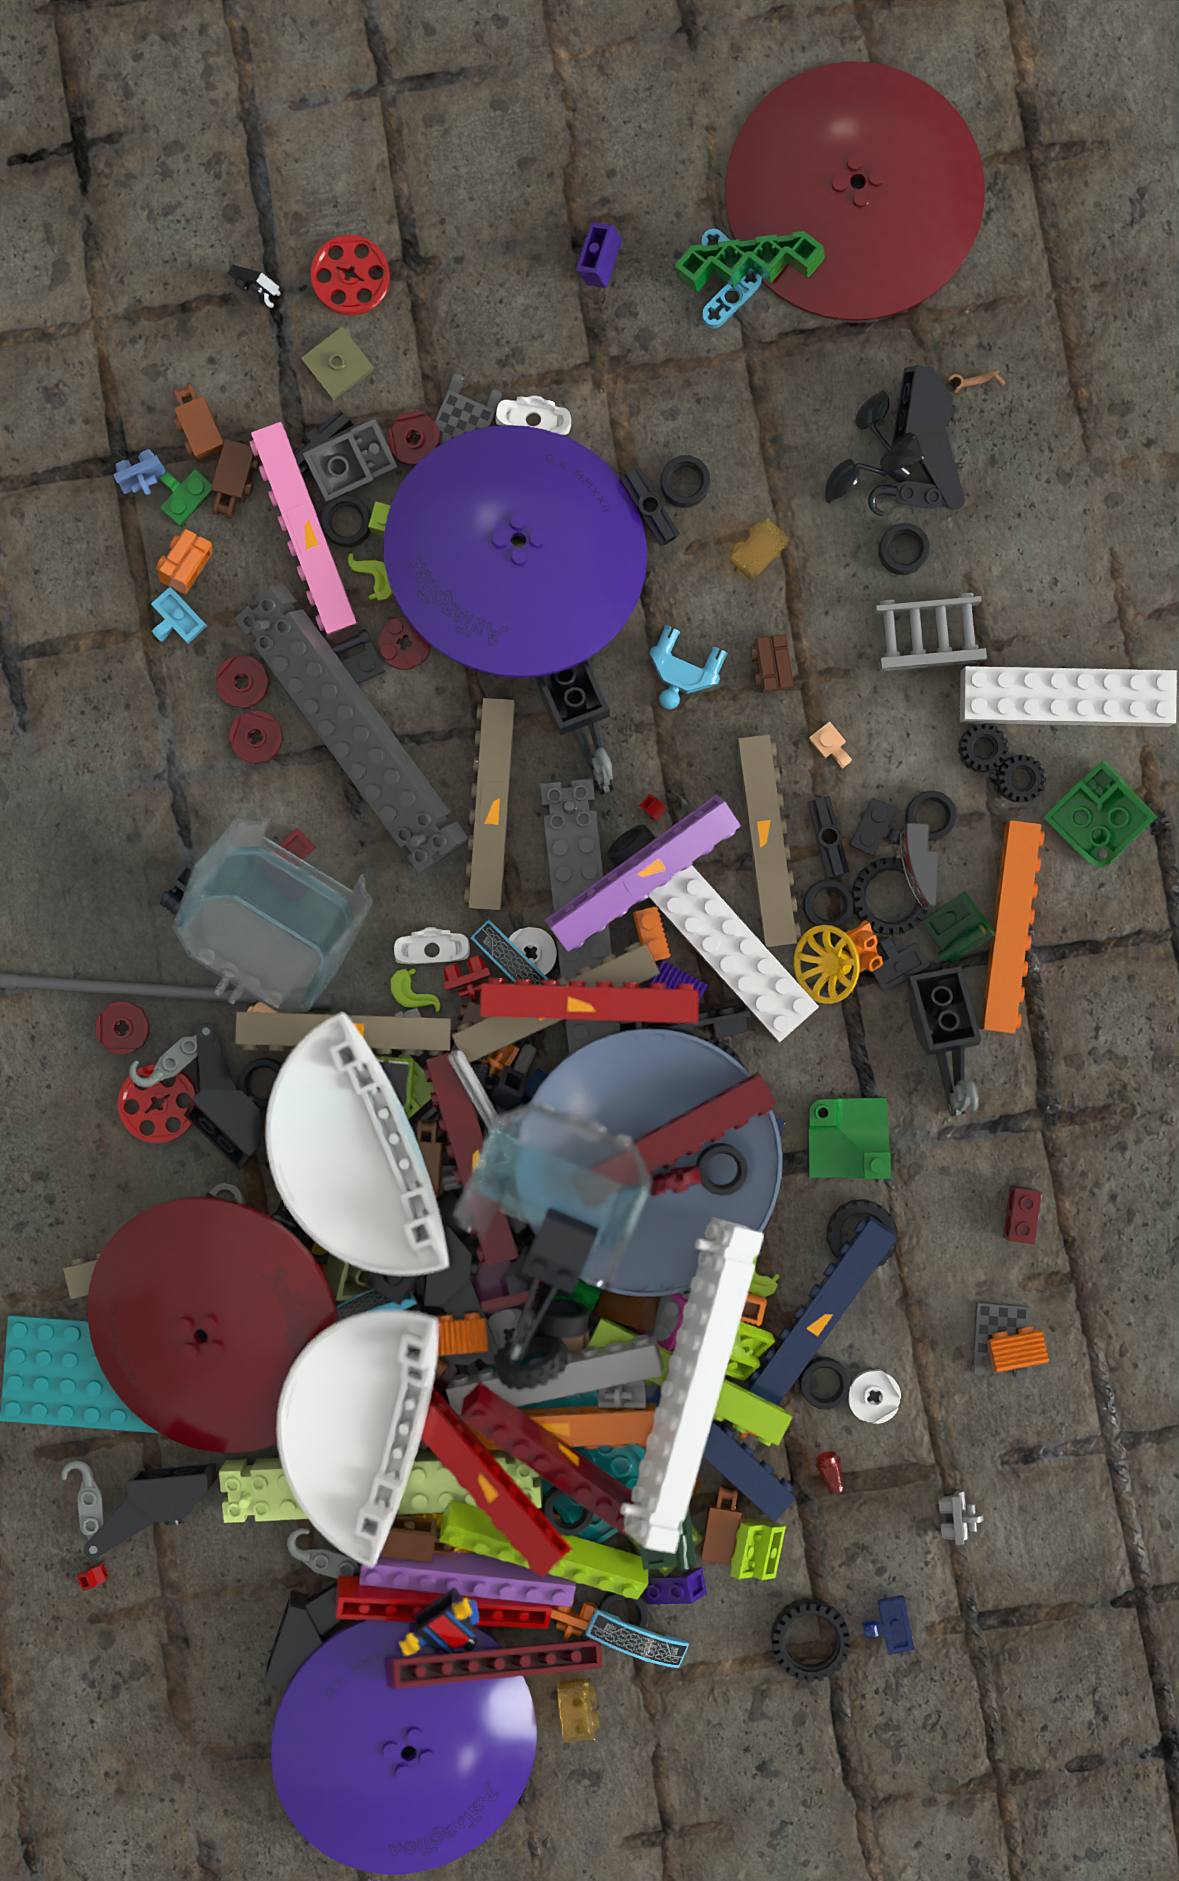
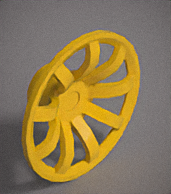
M831 925L815 926L804 933L798 941L794 953L795 976L798 984L814 1001L823 1004L840 1002L853 991L857 983L859 957L856 947L849 936L841 929ZM823 932L822 940L825 948L815 941L814 934ZM831 932L842 938L835 948L830 941ZM806 942H808L810 947L818 954H820V956H812L802 953V950ZM846 944L851 951L853 959L847 951L843 950ZM801 960L817 963L818 967L802 973ZM853 965V975L851 980H849L845 975L850 972ZM822 974L812 991L805 980ZM837 979L847 987L839 995H837L835 990ZM828 981L830 997L820 996L821 988Z

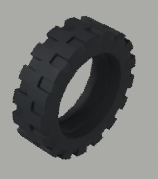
M865 1199L851 1200L849 1203L841 1205L831 1215V1220L827 1225L826 1238L830 1251L836 1259L839 1258L840 1254H838V1251L842 1246L840 1239L841 1229L844 1222L851 1216L859 1213L872 1215L880 1223L894 1231L897 1237L898 1229L894 1218L878 1203ZM898 1239L895 1240L878 1266H883L889 1257L893 1256Z
M541 1331L533 1333L521 1360L538 1354H547L542 1360L526 1366H515L519 1362L507 1357L513 1341L506 1342L504 1347L499 1348L497 1355L494 1356V1365L503 1386L506 1385L508 1389L516 1388V1390H524V1388L530 1390L535 1389L538 1385L544 1386L548 1384L549 1380L558 1378V1374L563 1373L566 1369L565 1365H568V1356L562 1339L546 1335Z

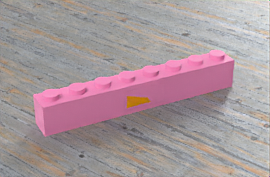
M279 422L252 432L253 440L249 441L254 456L259 455L263 465L259 466V470L264 482L269 480L272 490L268 491L273 506L278 505L282 515L278 516V520L283 532L287 530L289 532L291 540L287 544L292 556H298L301 565L297 566V570L301 580H307L310 590L306 591L311 606L316 605L319 615L315 617L320 630H326V633L330 635L357 625L356 617L283 424Z

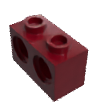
M1010 1186L1003 1233L1004 1239L1035 1245L1042 1196L1041 1191Z

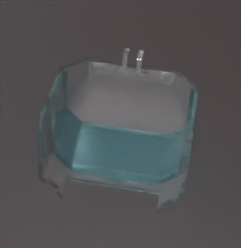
M261 817L260 820L248 821L247 818H236L194 866L172 928L189 958L223 978L214 991L215 994L220 996L225 991L229 982L236 986V989L229 996L228 1002L234 1005L244 991L278 1013L309 1012L334 978L371 909L373 901L371 895L367 894L364 886L366 882L363 873L361 874L352 891L266 838L264 835L272 817Z
M540 1102L539 1105L532 1103L497 1117L454 1214L458 1227L467 1232H470L471 1228L478 1231L477 1237L485 1240L497 1211L540 1228L548 1208L556 1209L599 1228L591 1249L596 1254L584 1283L592 1285L594 1280L600 1281L599 1287L610 1290L652 1183L637 1146L632 1144L633 1140L621 1134H617L614 1137L607 1134V1129L597 1125L598 1121L591 1119L588 1125L580 1123L581 1114L575 1112L574 1115L566 1113L563 1116L556 1113L553 1106Z

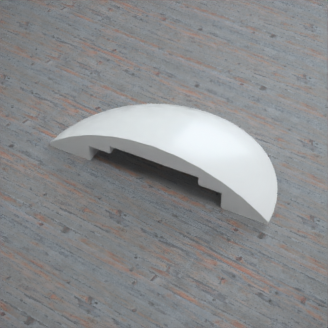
M343 1012L315 1028L298 1044L283 1065L274 1084L267 1113L266 1142L271 1172L277 1189L285 1205L305 1232L327 1251L352 1265L365 1270L391 1275H418L449 1267L439 1209L414 1133L379 1062L361 1034Z
M396 1310L367 1312L345 1319L325 1330L306 1347L292 1366L279 1402L277 1415L278 1449L282 1467L294 1497L313 1525L332 1544L353 1559L371 1568L374 1567L408 1482L423 1432L432 1392L437 1358V1319L420 1313Z

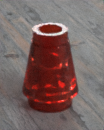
M834 1451L818 1455L815 1466L829 1492L838 1493L844 1490L841 1458Z

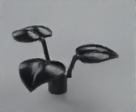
M884 390L869 398L856 415V426L861 430L870 426L871 430L888 451L880 460L881 469L862 463L855 464L852 459H847L840 463L832 471L826 484L825 497L829 504L848 493L855 486L859 478V469L878 473L882 477L888 474L896 482H901L910 474L911 464L925 458L915 434L910 432L900 436L890 447L876 428V422L884 419L889 409V396Z

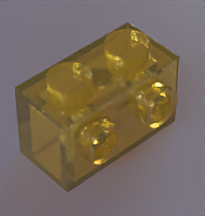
M589 1678L558 1681L557 1693L563 1743L595 1739V1730L600 1729L598 1713H593L592 1703H597L595 1686L590 1687Z

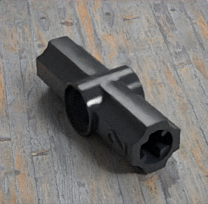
M341 410L320 428L316 427L308 432L302 439V444L293 451L302 475L310 469L303 452L354 426Z
M640 467L630 470L620 478L636 504L641 518L646 522L660 547L677 538L680 533L663 507L661 498L654 492ZM648 501L654 502L657 509L654 512H647L643 509V504Z
M830 796L808 801L816 834V842L820 849L827 878L849 873L841 841V832L837 826ZM825 830H830L834 833L835 841L833 844H826L822 840V833Z

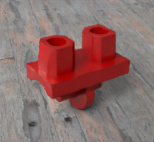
M480 955L467 960L470 974L461 976L457 963L444 967L446 982L443 984L445 990L448 991L467 985V988L458 991L460 998L470 995L472 1002L477 1001L476 993L481 991V984L483 982L473 985L472 982L492 976L490 968H486Z

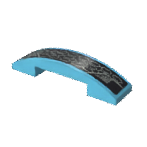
M490 920L471 937L514 983L515 979H532V985H542V980H549Z
M371 1289L347 1300L336 1308L339 1322L367 1312L383 1310L404 1311L416 1305L417 1302L411 1292L401 1305H397L375 1289Z
M595 1609L585 1632L587 1636L618 1651L648 1662L679 1668L689 1646L688 1641L666 1633L663 1636L623 1622L618 1616Z

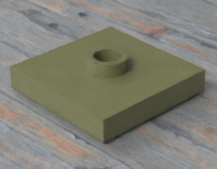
M340 327L301 357L304 364L333 401L375 370L343 327Z

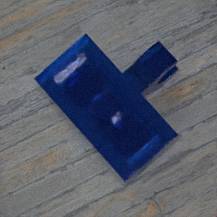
M899 1595L877 1600L881 1621L862 1623L866 1637L872 1638L884 1634L886 1649L889 1655L915 1650L905 1597Z

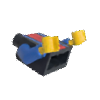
M453 1588L414 1614L415 1634L409 1633L407 1640L399 1642L404 1654L411 1655L420 1646L440 1649L444 1653H451L460 1646L466 1651L473 1650L478 1643V1639L475 1637L477 1634L476 1623L479 1621L477 1602L473 1599H463L459 1592Z

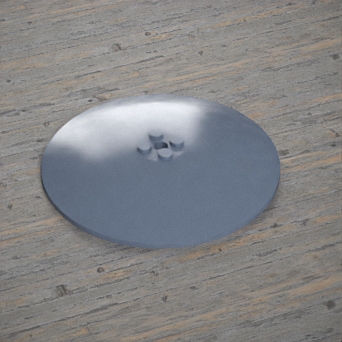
M637 1029L611 1034L587 1044L564 1059L547 1076L530 1101L522 1120L516 1146L515 1172L517 1188L525 1215L535 1235L548 1208L551 1207L599 1228L593 1247L579 1277L584 1281L604 1290L632 1296H663L690 1290L691 1281L697 1272L698 1256L701 1251L696 1249L695 1242L698 1238L709 1240L705 1237V1231L712 1217L738 1223L762 1233L768 1223L777 1200L782 1176L781 1139L772 1110L763 1116L758 1117L756 1114L748 1118L749 1123L735 1130L734 1127L724 1132L725 1136L716 1142L711 1143L709 1140L701 1144V1149L690 1156H687L686 1153L677 1158L678 1162L671 1167L664 1169L662 1166L653 1171L654 1174L659 1172L665 1174L671 1172L673 1168L696 1165L698 1156L706 1147L716 1143L730 1144L743 1154L748 1166L745 1183L733 1194L724 1196L712 1194L699 1183L688 1186L689 1189L684 1192L673 1193L672 1189L666 1190V1193L662 1195L651 1196L647 1180L640 1182L638 1179L631 1183V1188L624 1193L617 1195L614 1192L606 1197L607 1201L596 1208H593L591 1205L586 1208L570 1180V1175L751 1075L735 1059L713 1044L695 1036L664 1029ZM724 1153L714 1155L707 1163V1176L715 1184H728L737 1173V1164L734 1158Z

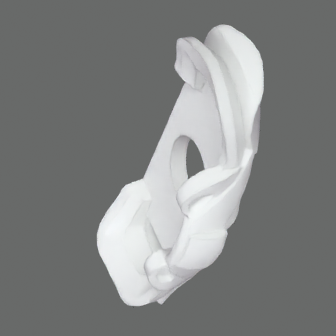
M519 396L516 401L503 400L498 404L496 424L500 426H529L566 435L571 428V416L566 408L555 407L553 401L545 400L540 396ZM529 414H537L540 416L541 422L537 426H530L526 422V417Z
M427 927L424 930L412 932L411 936L397 939L394 945V956L396 962L402 964L456 962L469 958L470 944L468 938L460 933H451L450 930ZM430 943H435L440 948L439 954L433 958L426 956L424 952L425 947Z

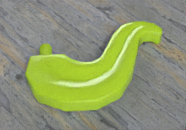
M349 554L348 564L352 571L371 574L375 578L373 587L375 593L369 595V599L377 598L378 601L388 600L393 593L389 586L385 562L377 560L356 561L354 560V554Z
M405 968L395 972L391 978V992L399 1004L408 1008L433 1005L435 1006V1012H440L441 1002L438 997L432 994H415L412 991V978L410 975L416 972L414 968L409 971Z
M754 1255L752 1265L756 1266L757 1255ZM754 1267L748 1291L762 1297L773 1294L778 1286L776 1281L779 1279V1275L775 1274L771 1279L767 1275L757 1274Z

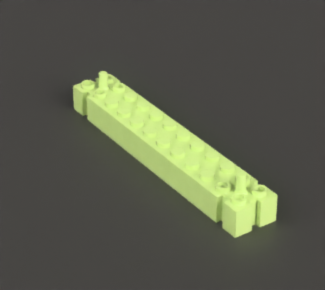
M432 1450L417 1451L396 1515L441 1513L445 1511L451 1499L477 1507L472 1496L457 1483L455 1476L440 1463L438 1456ZM493 1450L491 1452L492 1456L537 1508H541L544 1496L542 1476L511 1454L504 1452V1450ZM281 1458L256 1459L254 1465H247V1459L226 1460L219 1471L221 1492H228L222 1501L224 1523L245 1522L248 1515H255V1521L309 1519L294 1497L287 1482Z

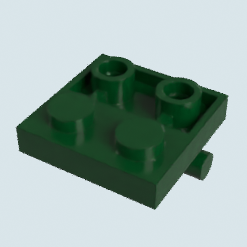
M965 891L921 921L942 949L938 953L939 958L943 962L949 959L952 964L996 934Z
M689 1508L686 1510L684 1521L680 1520L678 1526L680 1535L675 1553L646 1548L640 1544L643 1570L678 1566V1570L689 1569L688 1564L696 1563Z

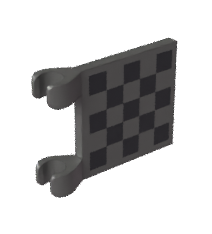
M455 373L435 420L440 430L441 444L461 434L490 427L498 404L503 399L502 393L494 389L491 392L487 406L459 394L464 385L465 378L463 375Z
M977 1303L974 1352L971 1367L973 1374L982 1376L985 1373V1357H990L987 1341L993 1339L992 1334L1008 1331L1009 1336L1019 1334L1018 1329L1029 1327L1030 1307ZM1027 1367L1014 1369L1013 1376L1018 1379H1026Z

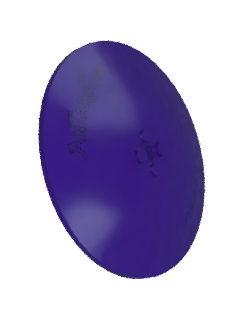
M504 425L476 429L454 437L428 453L408 473L392 501L387 516L384 532V561L389 586L396 603L413 629L428 644L444 656L467 668L501 677L527 678L554 674L572 668L601 651L615 638L633 613L640 597L647 566V545L642 519L637 506L618 475L605 461L588 448L561 434L529 426ZM515 536H519L524 539L525 545L518 548L513 546L510 540Z
M360 1620L327 1639L313 1651L291 1679L277 1709L272 1729L271 1765L274 1783L286 1814L304 1838L320 1852L339 1863L365 1872L378 1874L417 1873L445 1865L469 1853L492 1835L509 1816L525 1789L535 1757L537 1740L536 1716L532 1697L523 1676L398 1689L387 1687V1658L444 1653L440 1649L420 1646L415 1653L411 1655L404 1654L399 1642L407 1640L409 1633L415 1634V1622ZM477 1627L475 1637L478 1639V1643L473 1650L502 1648V1645L493 1637ZM460 1646L452 1652H460L466 1650L462 1646ZM406 1746H413L415 1748L414 1754L410 1757L401 1755L402 1749Z

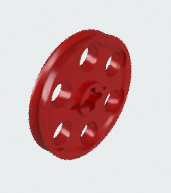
M358 235L335 237L326 242L317 251L313 259L311 282L318 299L333 312L342 315L366 313L382 301L388 290L390 274L387 260L380 248L367 238ZM359 246H365L369 249V254L361 259L355 256V250ZM340 248L343 251V256L338 260H333L329 257L330 250ZM372 268H381L384 272L382 278L378 280L371 279L369 272ZM351 270H354L357 278L351 277L349 281L346 280L344 273H350ZM329 271L332 274L330 281L327 283L319 282L317 280L319 272ZM363 290H367L372 294L371 300L367 303H362L357 299L358 294ZM336 292H342L346 295L344 303L337 305L331 301L332 295Z
M156 1064L136 1070L137 1075L149 1077L153 1073ZM181 1071L175 1076V1084L171 1087H167L162 1081H159L157 1084L141 1090L132 1081L130 1076L125 1080L118 1096V1111L122 1123L132 1135L146 1142L164 1143L180 1137L191 1127L192 1123L184 1116L187 1108L180 1107L177 1102V1098L181 1093L189 1094L191 1100L197 1095L193 1082L184 1072ZM168 1094H170V1096L164 1100L165 1102L162 1103V1110L160 1108H156L146 1113V1111L150 1109L152 1105L155 1103L153 1100L154 1097L160 1099L165 1098ZM129 1099H134L139 1104V1110L135 1114H130L125 1109V1104ZM171 1117H176L181 1122V1127L177 1132H172L167 1127V1121ZM145 1120H150L155 1125V1130L151 1135H145L141 1131V1124Z

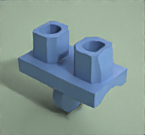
M147 449L138 455L140 463L133 466L129 460L116 463L117 473L113 475L124 494L132 490L137 492L143 489L146 495L151 494L149 486L157 483V479L166 472L157 455L154 456L151 450Z

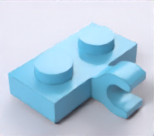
M171 587L151 603L165 619L152 630V633L160 642L165 640L174 629L189 644L207 627Z

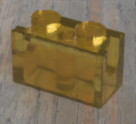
M768 518L763 523L758 521L748 532L751 536L745 542L740 540L731 550L733 555L730 562L752 582L783 551L790 541V538Z

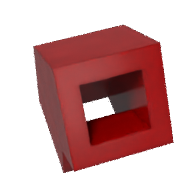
M651 794L639 805L655 821L667 809Z
M101 1562L86 1569L76 1577L82 1591H85L105 1582L109 1578V1574L104 1563Z

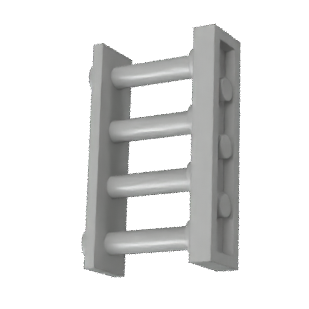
M973 593L958 594V598L898 604H895V600L880 601V605H876L873 609V615L883 614L887 653L878 661L879 672L983 663L987 659L986 648L978 649V645H975L972 606H977L982 601L981 596L974 597ZM961 607L965 646L962 647L963 650L952 651V647H949L946 608ZM935 610L939 648L936 649L937 653L926 654V650H923L920 611ZM909 612L913 651H910V655L900 656V652H897L894 613Z

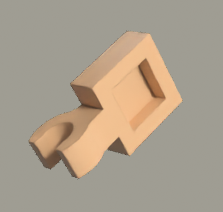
M828 722L809 737L811 743L824 759L832 755L842 769L852 761L849 755L841 748L846 741L831 722Z

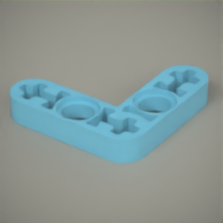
M709 229L703 234L701 244L702 246H708V238L712 240L717 238L718 242L730 240L718 229ZM750 268L746 274L749 276L754 274L755 283L751 281L746 283V276H744L735 288L726 284L704 307L702 313L704 325L711 329L722 326L760 287L762 277ZM728 291L738 293L739 300L736 303L732 304L725 300V294ZM721 303L724 308L719 312V320L715 318L709 320V311L716 312Z

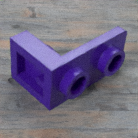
M702 1567L692 1568L681 1576L648 1577V1585L644 1590L646 1603H694L707 1594Z

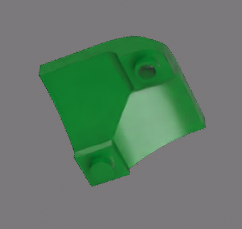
M1104 760L1083 780H1080L1043 818L1088 862L1097 867H1105L1113 863L1157 816L1129 787L1124 778ZM1103 848L1107 851L1106 858L1100 857V849Z
M886 1097L822 1098L812 1102L808 1110L809 1178L891 1179V1152L889 1148ZM823 1107L826 1108L827 1115L819 1117L818 1110Z

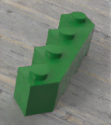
M804 231L793 232L792 235L777 236L776 234L755 237L754 240L739 241V239L722 241L708 246H702V244L691 245L674 267L677 278L696 293H698L713 273L735 288L750 268L770 284L787 264L808 279L825 259L824 246Z

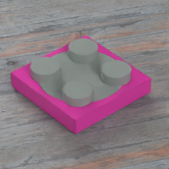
M679 1293L654 1296L660 1298L653 1330L637 1329L649 1337L656 1336L658 1344L668 1351L673 1350L676 1344V1334L681 1328L684 1318V1306L688 1302V1299Z

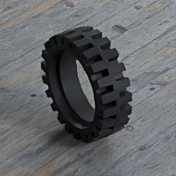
M888 857L878 859L868 864L854 881L851 892L854 901L853 910L860 922L864 920L870 922L872 931L884 935L905 933L916 927L924 919L928 909H921L916 901L912 912L902 920L885 922L875 917L868 909L865 900L866 888L870 880L878 873L884 871H898L905 875L901 858Z
M802 1598L803 1601L798 1602V1600H795L791 1606L786 1605L783 1608V1612H779L776 1616L777 1620L773 1623L771 1632L772 1649L779 1665L783 1670H786L788 1675L791 1677L795 1676L800 1681L806 1679L807 1682H813V1680L817 1679L820 1682L824 1681L826 1676L828 1678L834 1676L835 1671L839 1672L841 1670L842 1663H846L848 1659L847 1654L850 1652V1634L845 1620L834 1606L832 1607L828 1602H821L816 1598H813V1600ZM804 1615H818L826 1619L834 1627L836 1633V1645L832 1654L825 1661L816 1665H804L795 1661L788 1654L785 1647V1634L788 1627L797 1618Z

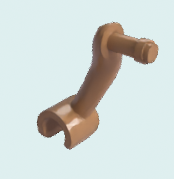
M993 370L963 379L958 374H953L947 381V384L951 381L958 382L959 386L953 391L954 393L959 392L962 387L982 384L992 378L1001 387L1006 383L998 375L999 370Z

